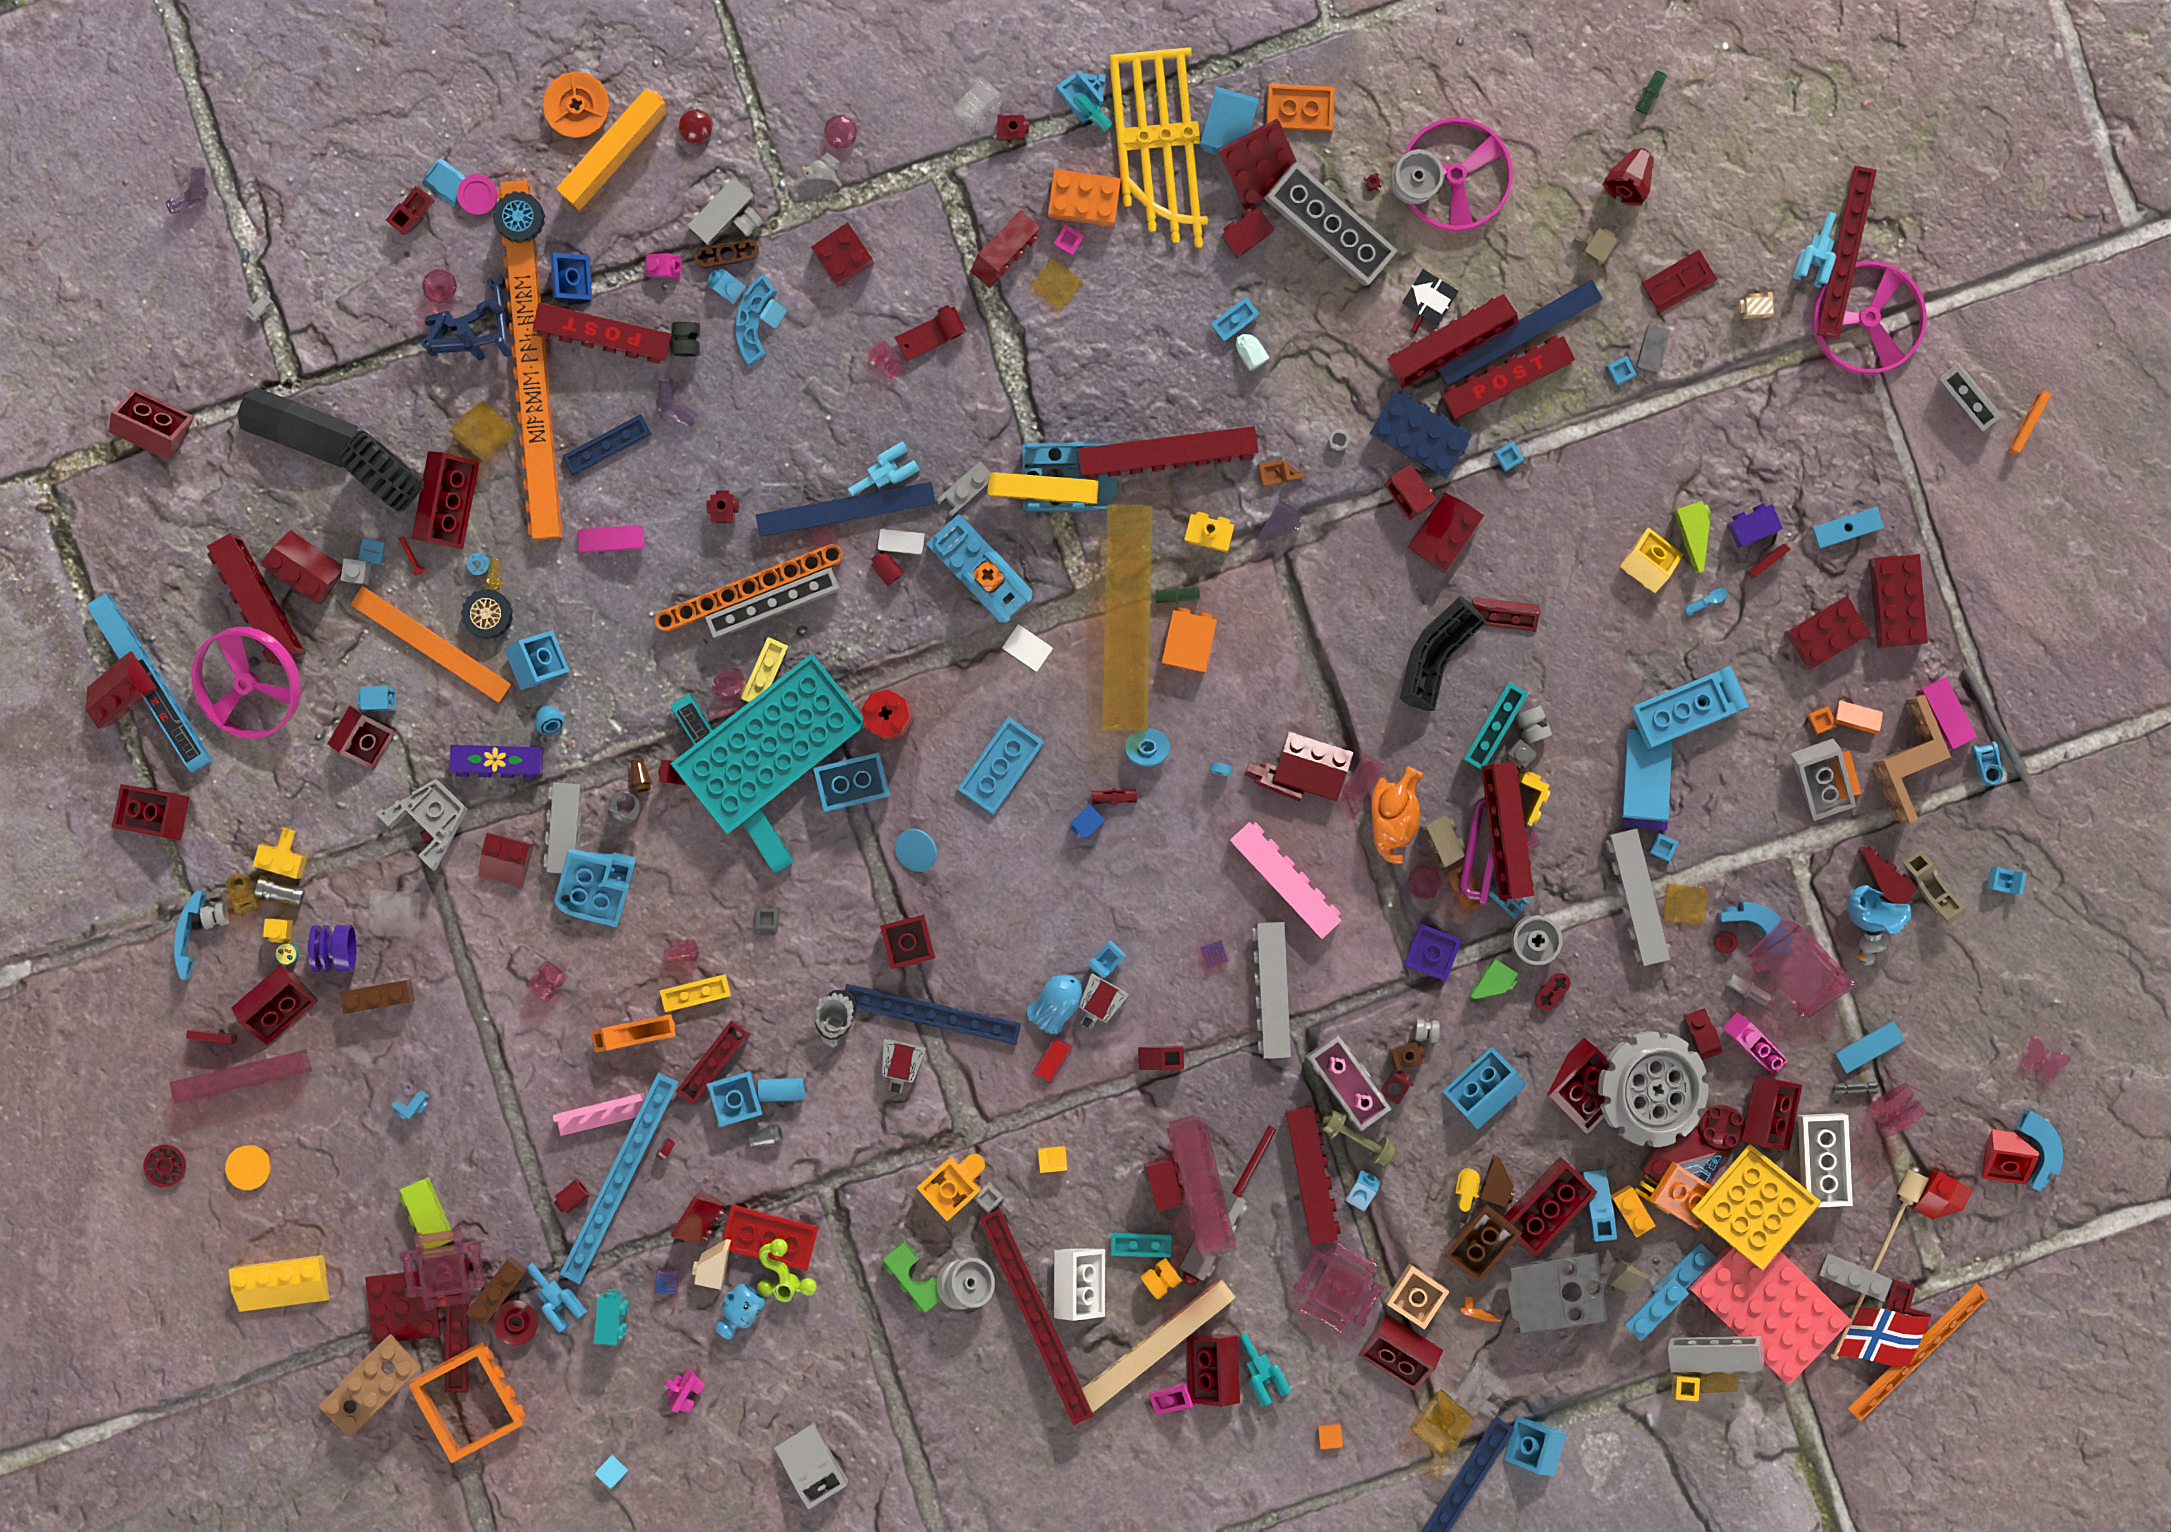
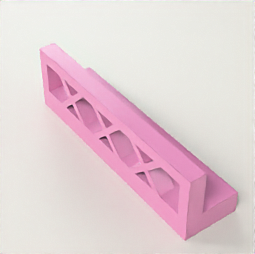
M643 1092L553 1115L554 1122L558 1123L560 1136L636 1118L645 1100V1095Z

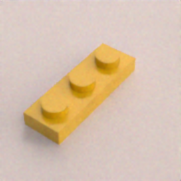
M726 974L660 990L665 1012L731 996Z

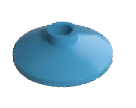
M1145 728L1133 732L1128 737L1125 751L1132 762L1141 766H1154L1167 758L1170 752V742L1162 732L1156 729Z

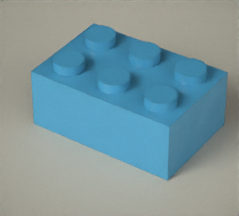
M880 752L813 768L824 812L891 796Z

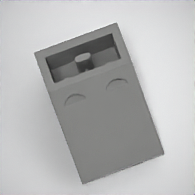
M811 1424L775 1447L796 1491L808 1510L847 1486V1477L814 1424Z

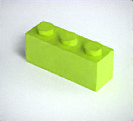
M429 1177L400 1189V1201L404 1207L407 1206L410 1213L408 1219L411 1226L417 1229L419 1234L417 1240L421 1248H425L427 1252L455 1239Z

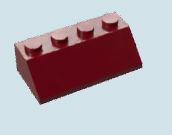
M428 451L422 479L424 481V489L419 495L411 539L458 549L464 548L479 461L443 452Z
M1559 1157L1511 1207L1503 1218L1522 1232L1517 1240L1531 1254L1537 1257L1597 1194V1191L1564 1159Z

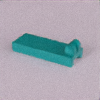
M1112 1232L1111 1256L1171 1258L1173 1234Z

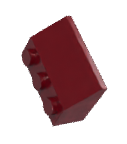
M133 388L111 412L108 432L170 460L180 448L194 416Z
M1445 492L1407 548L1444 573L1485 515Z
M292 530L271 548L260 564L307 598L320 605L341 577L343 567L339 562Z
M132 651L128 652L87 687L86 712L98 729L116 723L157 688Z
M1289 732L1284 742L1273 782L1337 802L1353 752Z
M281 964L233 1005L231 1009L239 1024L268 1045L318 1000L296 974Z
M1756 1075L1752 1084V1095L1747 1108L1748 1114L1743 1128L1742 1141L1789 1151L1803 1085Z
M1386 1314L1376 1325L1359 1352V1356L1416 1391L1436 1369L1443 1350Z
M1189 1335L1187 1337L1188 1388L1192 1403L1219 1407L1239 1404L1238 1335Z

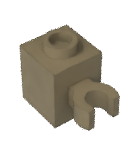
M1580 228L1574 237L1577 241L1587 245L1582 255L1599 266L1604 263L1618 241L1614 238V233L1607 229L1601 230L1600 228L1594 236Z

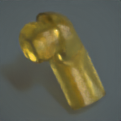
M491 559L488 570L487 585L492 590H499L503 586V580L499 578L502 561Z

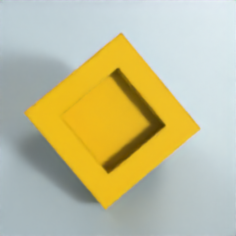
M1064 1146L1038 1149L1040 1173L1067 1170Z

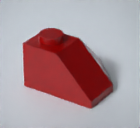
M1932 1169L1919 1202H1915L1912 1207L1915 1211L1931 1219L1940 1218L1962 1211L1973 1190L1953 1178Z

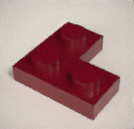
M1892 1279L1884 1309L1915 1317H1931V1314L1928 1312L1910 1308L1916 1288L1915 1285Z

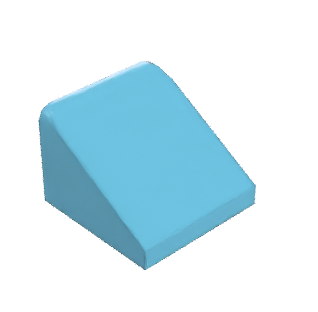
M770 299L761 313L760 319L776 329L787 311L775 300Z
M611 1455L595 1472V1475L611 1489L628 1469Z

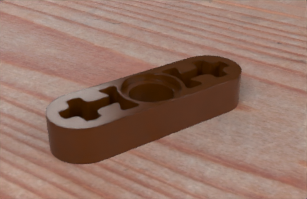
M752 239L701 247L695 252L694 258L699 267L704 269L752 261L758 257L759 247ZM748 244L755 248L751 252L752 255L748 256L746 252H741V258H737L738 254L735 246H739V250L746 249ZM724 248L733 250L731 259L724 260L721 258V251ZM713 250H717L718 262H715L714 257L707 260L708 263L699 260V257L703 256V252L710 256L715 255Z

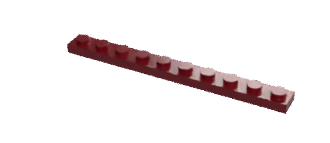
M1001 1209L979 1218L1073 1426L1093 1417L1094 1413Z

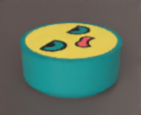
M282 943L275 950L276 960L283 965L293 964L299 956L298 948L292 943Z

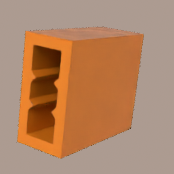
M1178 607V611L1173 610L1161 664L1205 673L1217 622L1216 619H1213V615L1200 612L1199 616L1193 615L1191 610Z

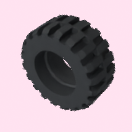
M364 430L357 431L337 455L338 462L384 503L398 512L404 511L424 489V481L409 466Z

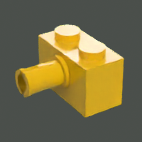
M1197 511L1195 515L1191 514L1184 542L1227 553L1234 529V524H1230L1231 520L1218 517L1217 520L1208 518L1209 514Z
M282 827L277 846L258 845L253 867L295 879L302 878L308 857L293 853L290 850L296 831Z

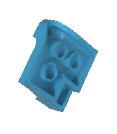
M569 848L555 893V905L568 915L617 927L634 869L635 857L613 852V854H600ZM566 894L569 895L570 898L565 899L562 896Z

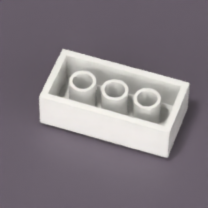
M1843 1113L1798 1115L1801 1185L1821 1201L1818 1207L1853 1206L1848 1115Z

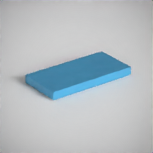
M1007 717L957 790L994 815L1045 742L1010 717Z
M1627 730L1622 817L1668 821L1672 740L1647 750L1639 730Z

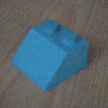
M553 630L519 640L504 649L521 690L537 686L570 671Z
M1516 1417L1513 1426L1515 1430L1510 1437L1504 1460L1539 1475L1555 1476L1567 1433L1545 1424Z

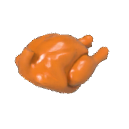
M1410 766L1405 768V774L1398 784L1387 783L1385 778L1378 779L1372 794L1371 813L1374 842L1379 854L1387 862L1393 864H1403L1404 862L1403 855H1395L1393 850L1408 845L1419 828L1420 805L1415 791L1419 780L1423 778V773Z

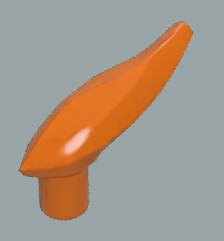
M1464 1297V1308L1460 1309L1464 1315L1490 1322L1502 1321L1501 1318L1486 1313L1481 1309H1473L1474 1297Z

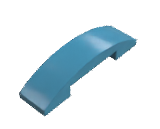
M197 890L188 900L180 915L175 932L174 957L179 977L183 980L191 979L195 957L187 956L186 952L194 913H200V908L204 907L207 893L205 890Z

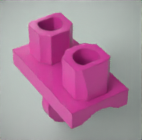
M687 1368L683 1377L676 1375L673 1381L666 1379L664 1383L669 1388L665 1395L670 1397L668 1405L671 1406V1410L676 1413L679 1410L689 1413L694 1405V1401L688 1398L687 1395L690 1390L700 1394L705 1386L704 1382L689 1368Z

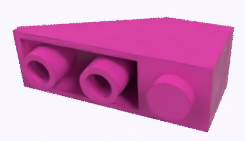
M1738 1012L1722 1028L1773 1077L1789 1061L1748 1019Z

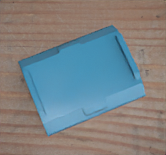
M440 158L427 172L422 183L454 207L458 202V186L466 177Z

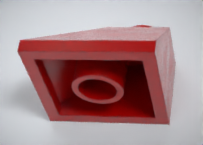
M1992 1129L1985 1145L1982 1178L2026 1185L2038 1160L2039 1152L2014 1132Z

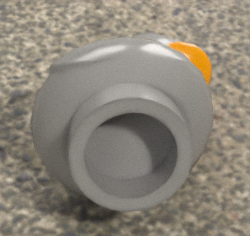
M1864 931V935L1858 943L1859 948L1863 952L1857 958L1864 965L1874 963V953L1885 950L1887 946V939L1882 935V931Z

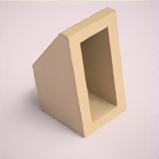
M726 1239L701 1253L699 1262H694L692 1275H696L695 1285L721 1290L725 1278L731 1240Z

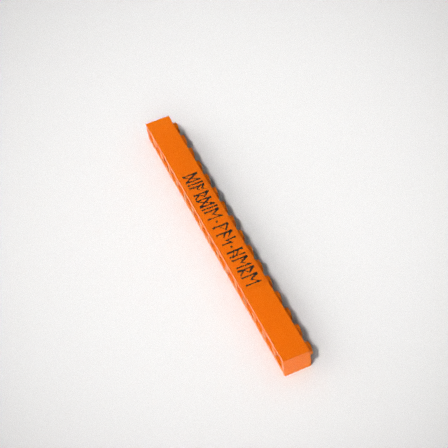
M527 180L500 182L501 189L497 190L498 200L503 198L505 194H510L514 191H522L531 195V184ZM501 234L502 245L506 247L507 256L503 257L504 267L508 269L509 278L505 279L506 289L510 291L511 300L507 301L508 312L509 314L512 313L513 322L509 324L510 334L514 336L515 344H512L511 348L512 356L516 358L517 366L513 370L514 378L518 380L519 389H516V400L520 402L521 411H518V422L522 424L523 433H520L521 447L524 446L525 455H522V466L527 472V477L524 478V489L529 494V500H526V511L531 516V522H528L529 536L532 535L534 540L563 538L545 338L536 336L537 332L532 331L538 302L541 303L536 239H532L527 243H517L509 241Z

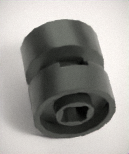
M671 323V336L675 338L671 342V355L679 357L700 356V342L697 341V338L700 337V323Z

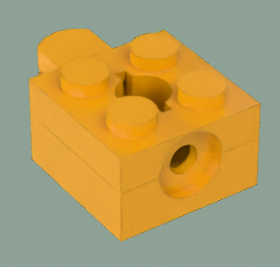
M974 1153L968 1155L959 1164L950 1156L917 1186V1189L941 1216L948 1221L981 1191L980 1186L974 1180L984 1171L985 1160L979 1154Z

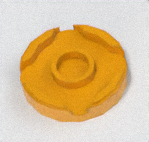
M244 1145L236 1148L226 1161L225 1172L227 1178L235 1187L242 1190H253L262 1186L271 1174V1163L268 1154L262 1148L255 1145Z

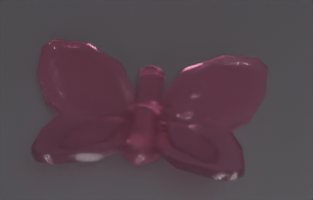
M2033 1035L2028 1040V1054L2022 1058L2020 1066L2029 1069L2036 1067L2035 1070L2037 1072L2041 1070L2043 1078L2048 1083H2051L2055 1078L2056 1069L2063 1068L2071 1059L2065 1053L2055 1052L2049 1055L2051 1050L2048 1048L2044 1052V1044L2041 1039Z

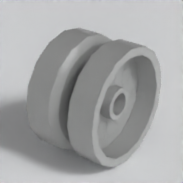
M1421 149L1410 151L1403 155L1391 170L1389 179L1391 190L1404 203L1412 205L1424 203L1441 187L1444 178L1443 166L1439 159L1429 151Z
M1538 915L1526 916L1519 920L1512 928L1510 934V947L1515 956L1521 961L1533 965H1544L1554 960L1560 953L1563 944L1562 933L1557 924L1549 918ZM1536 936L1539 938L1537 944L1532 943V938H1536Z
M965 1258L946 1263L939 1271L937 1277L939 1297L946 1306L952 1309L963 1310L980 1307L989 1301L995 1289V1278L991 1268L986 1262L978 1258Z

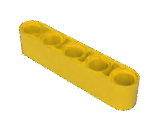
M989 473L987 496L1097 504L1099 481Z

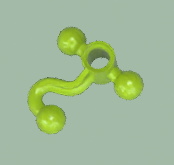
M775 1239L771 1243L765 1244L759 1251V1259L762 1264L776 1271L779 1274L780 1280L778 1283H773L767 1279L761 1280L757 1285V1292L762 1297H768L774 1292L778 1300L788 1302L792 1299L795 1292H801L806 1296L814 1294L817 1284L811 1278H805L799 1282V1279L794 1274L789 1273L788 1267L783 1262L768 1257L770 1252L778 1257L783 1256L787 1252L788 1245L783 1239Z

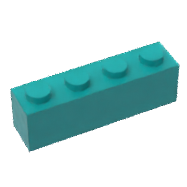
M1507 682L1461 760L1481 771V766L1488 764L1529 693L1511 682Z

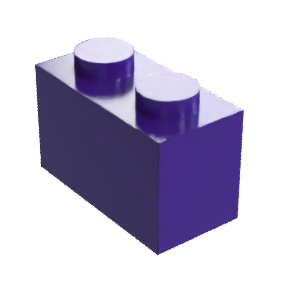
M1765 503L1752 508L1754 512L1745 515V512L1732 516L1733 521L1728 523V526L1738 548L1783 529L1773 504L1766 507Z

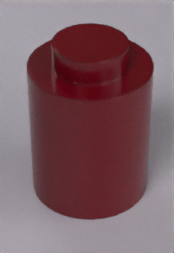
M880 551L871 559L873 563L870 566L887 586L893 584L905 573L888 552L883 554Z
M575 1179L555 1195L556 1201H554V1204L561 1212L566 1211L569 1213L590 1197V1194L585 1186L578 1179Z

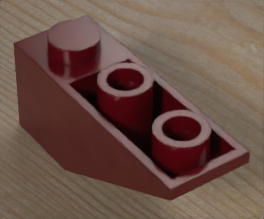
M1859 847L1858 851L1876 890L1883 893V896L1880 897L1892 904H1906L1918 889L1913 885L1915 881L1906 874L1900 875L1895 871L1897 867L1890 861H1882L1878 857L1879 853L1872 847Z

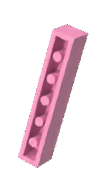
M1248 822L1229 841L1309 927L1323 939L1342 921L1339 918L1341 913L1333 905L1329 907L1323 901L1326 897L1318 888L1313 890L1308 885L1310 880L1302 871L1298 874L1292 868L1295 864L1287 855L1282 857L1277 852L1280 849L1279 846L1272 839L1267 841L1263 837L1264 830L1256 822L1253 825Z

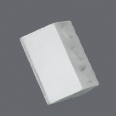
M1105 1249L1054 1250V1318L1075 1321L1105 1317Z

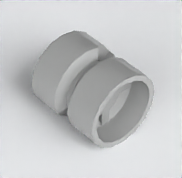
M1542 705L1515 716L1518 727L1523 728L1521 735L1526 744L1553 735L1549 723L1544 722L1546 716Z

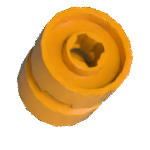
M1167 1258L1158 1262L1155 1265V1270L1149 1269L1140 1276L1157 1300L1168 1292V1287L1174 1288L1183 1281Z

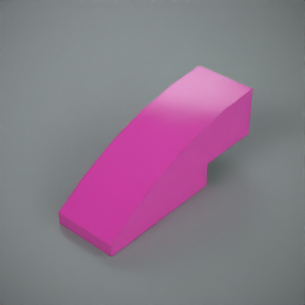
M616 526L578 530L579 553L645 549L644 526Z

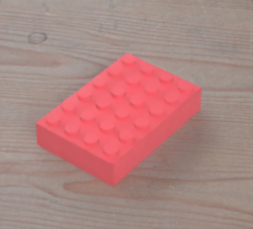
M1728 1244L1717 1255L1716 1260L1688 1287L1738 1337L1761 1336L1764 1363L1788 1385L1852 1321L1781 1251L1762 1271Z

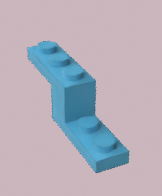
M1698 1242L1652 1288L1655 1294L1624 1325L1642 1341L1689 1295L1685 1289L1716 1260L1714 1255L1701 1242Z

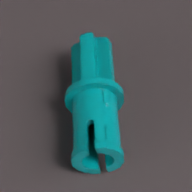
M1083 93L1078 94L1074 98V104L1086 115L1085 118L1091 120L1101 132H1105L1111 126L1112 121L1099 110L1100 107L1098 105H1094Z

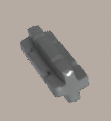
M1865 1082L1846 1083L1845 1085L1837 1083L1833 1085V1092L1835 1096H1844L1845 1094H1877L1878 1084L1877 1082H1867V1084Z

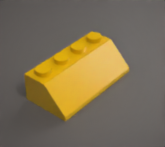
M324 1255L236 1266L229 1269L231 1293L239 1312L330 1300Z

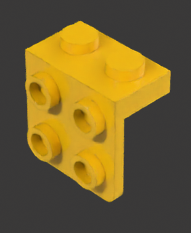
M1532 772L1518 775L1519 784L1534 790V794L1524 814V824L1526 826H1532L1533 823L1536 824L1541 815L1539 808L1542 802L1546 803L1550 795L1548 790L1550 785L1540 781L1542 777Z

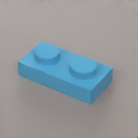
M1245 297L1213 321L1211 326L1222 341L1225 342L1260 314L1249 299Z

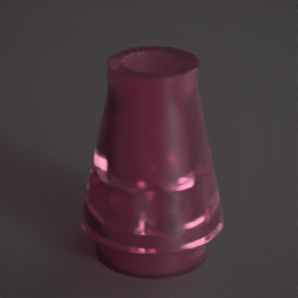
M685 939L673 947L664 950V957L667 963L694 960V957L699 956L698 946L694 939Z

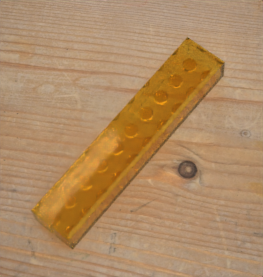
M1107 505L1102 730L1123 731L1122 725L1127 726V731H1148L1153 506Z

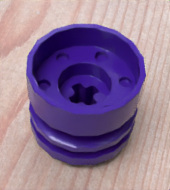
M313 925L310 929L308 940V957L312 972H320L321 969L324 972H329L332 962L337 972L353 971L357 955L354 926L336 925L332 935L329 925H324L322 928L320 925Z

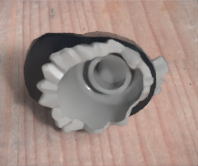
M845 990L831 991L826 997L818 1000V1007L815 1009L817 1031L821 1035L822 1042L826 1045L829 1044L832 1048L838 1045V1039L844 1037L849 1032L856 1011V997Z

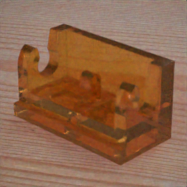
M1462 864L1444 875L1464 913L1468 914L1481 906H1479L1478 900L1465 897L1460 890ZM1471 873L1469 889L1481 892Z

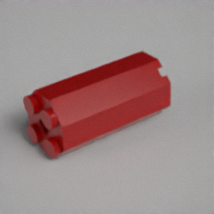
M890 689L871 693L861 709L865 728L885 740L905 736L908 728L914 721L910 702ZM886 711H892V714L889 715V719L885 720V718L883 717L884 713Z

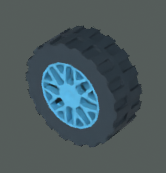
M514 191L510 194H505L503 198L498 200L499 202L494 208L493 218L495 219L494 224L503 237L517 243H527L537 238V235L542 232V227L545 225V213L537 199L525 192Z

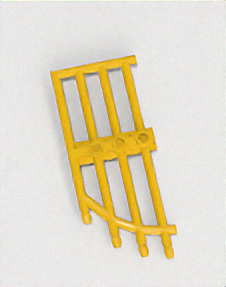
M1191 47L1109 55L1123 204L1125 207L1131 206L1132 198L1130 194L1132 192L1146 207L1149 232H1156L1155 213L1170 220L1173 243L1180 242L1179 223L1192 224L1195 247L1201 248L1203 246L1201 225H1208L1207 216H1200L1194 144H1200L1198 121L1191 122L1185 57L1192 56ZM1176 58L1182 123L1169 124L1163 59ZM1154 60L1160 125L1147 126L1141 61ZM1132 62L1138 127L1125 128L1119 74V63ZM1185 145L1191 216L1178 214L1172 146ZM1151 148H1163L1168 209L1154 202L1149 152ZM1140 150L1144 192L1129 177L1127 151Z

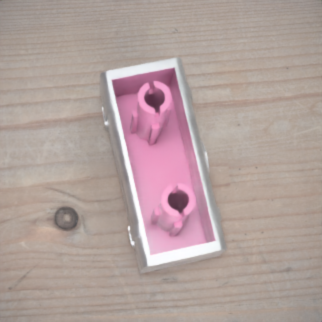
M1338 1034L1306 1055L1313 1065L1314 1071L1317 1075H1320L1345 1110L1347 1117L1350 1121H1353L1360 1131L1391 1110L1383 1094L1371 1081V1076L1365 1067L1358 1063L1351 1053V1049Z

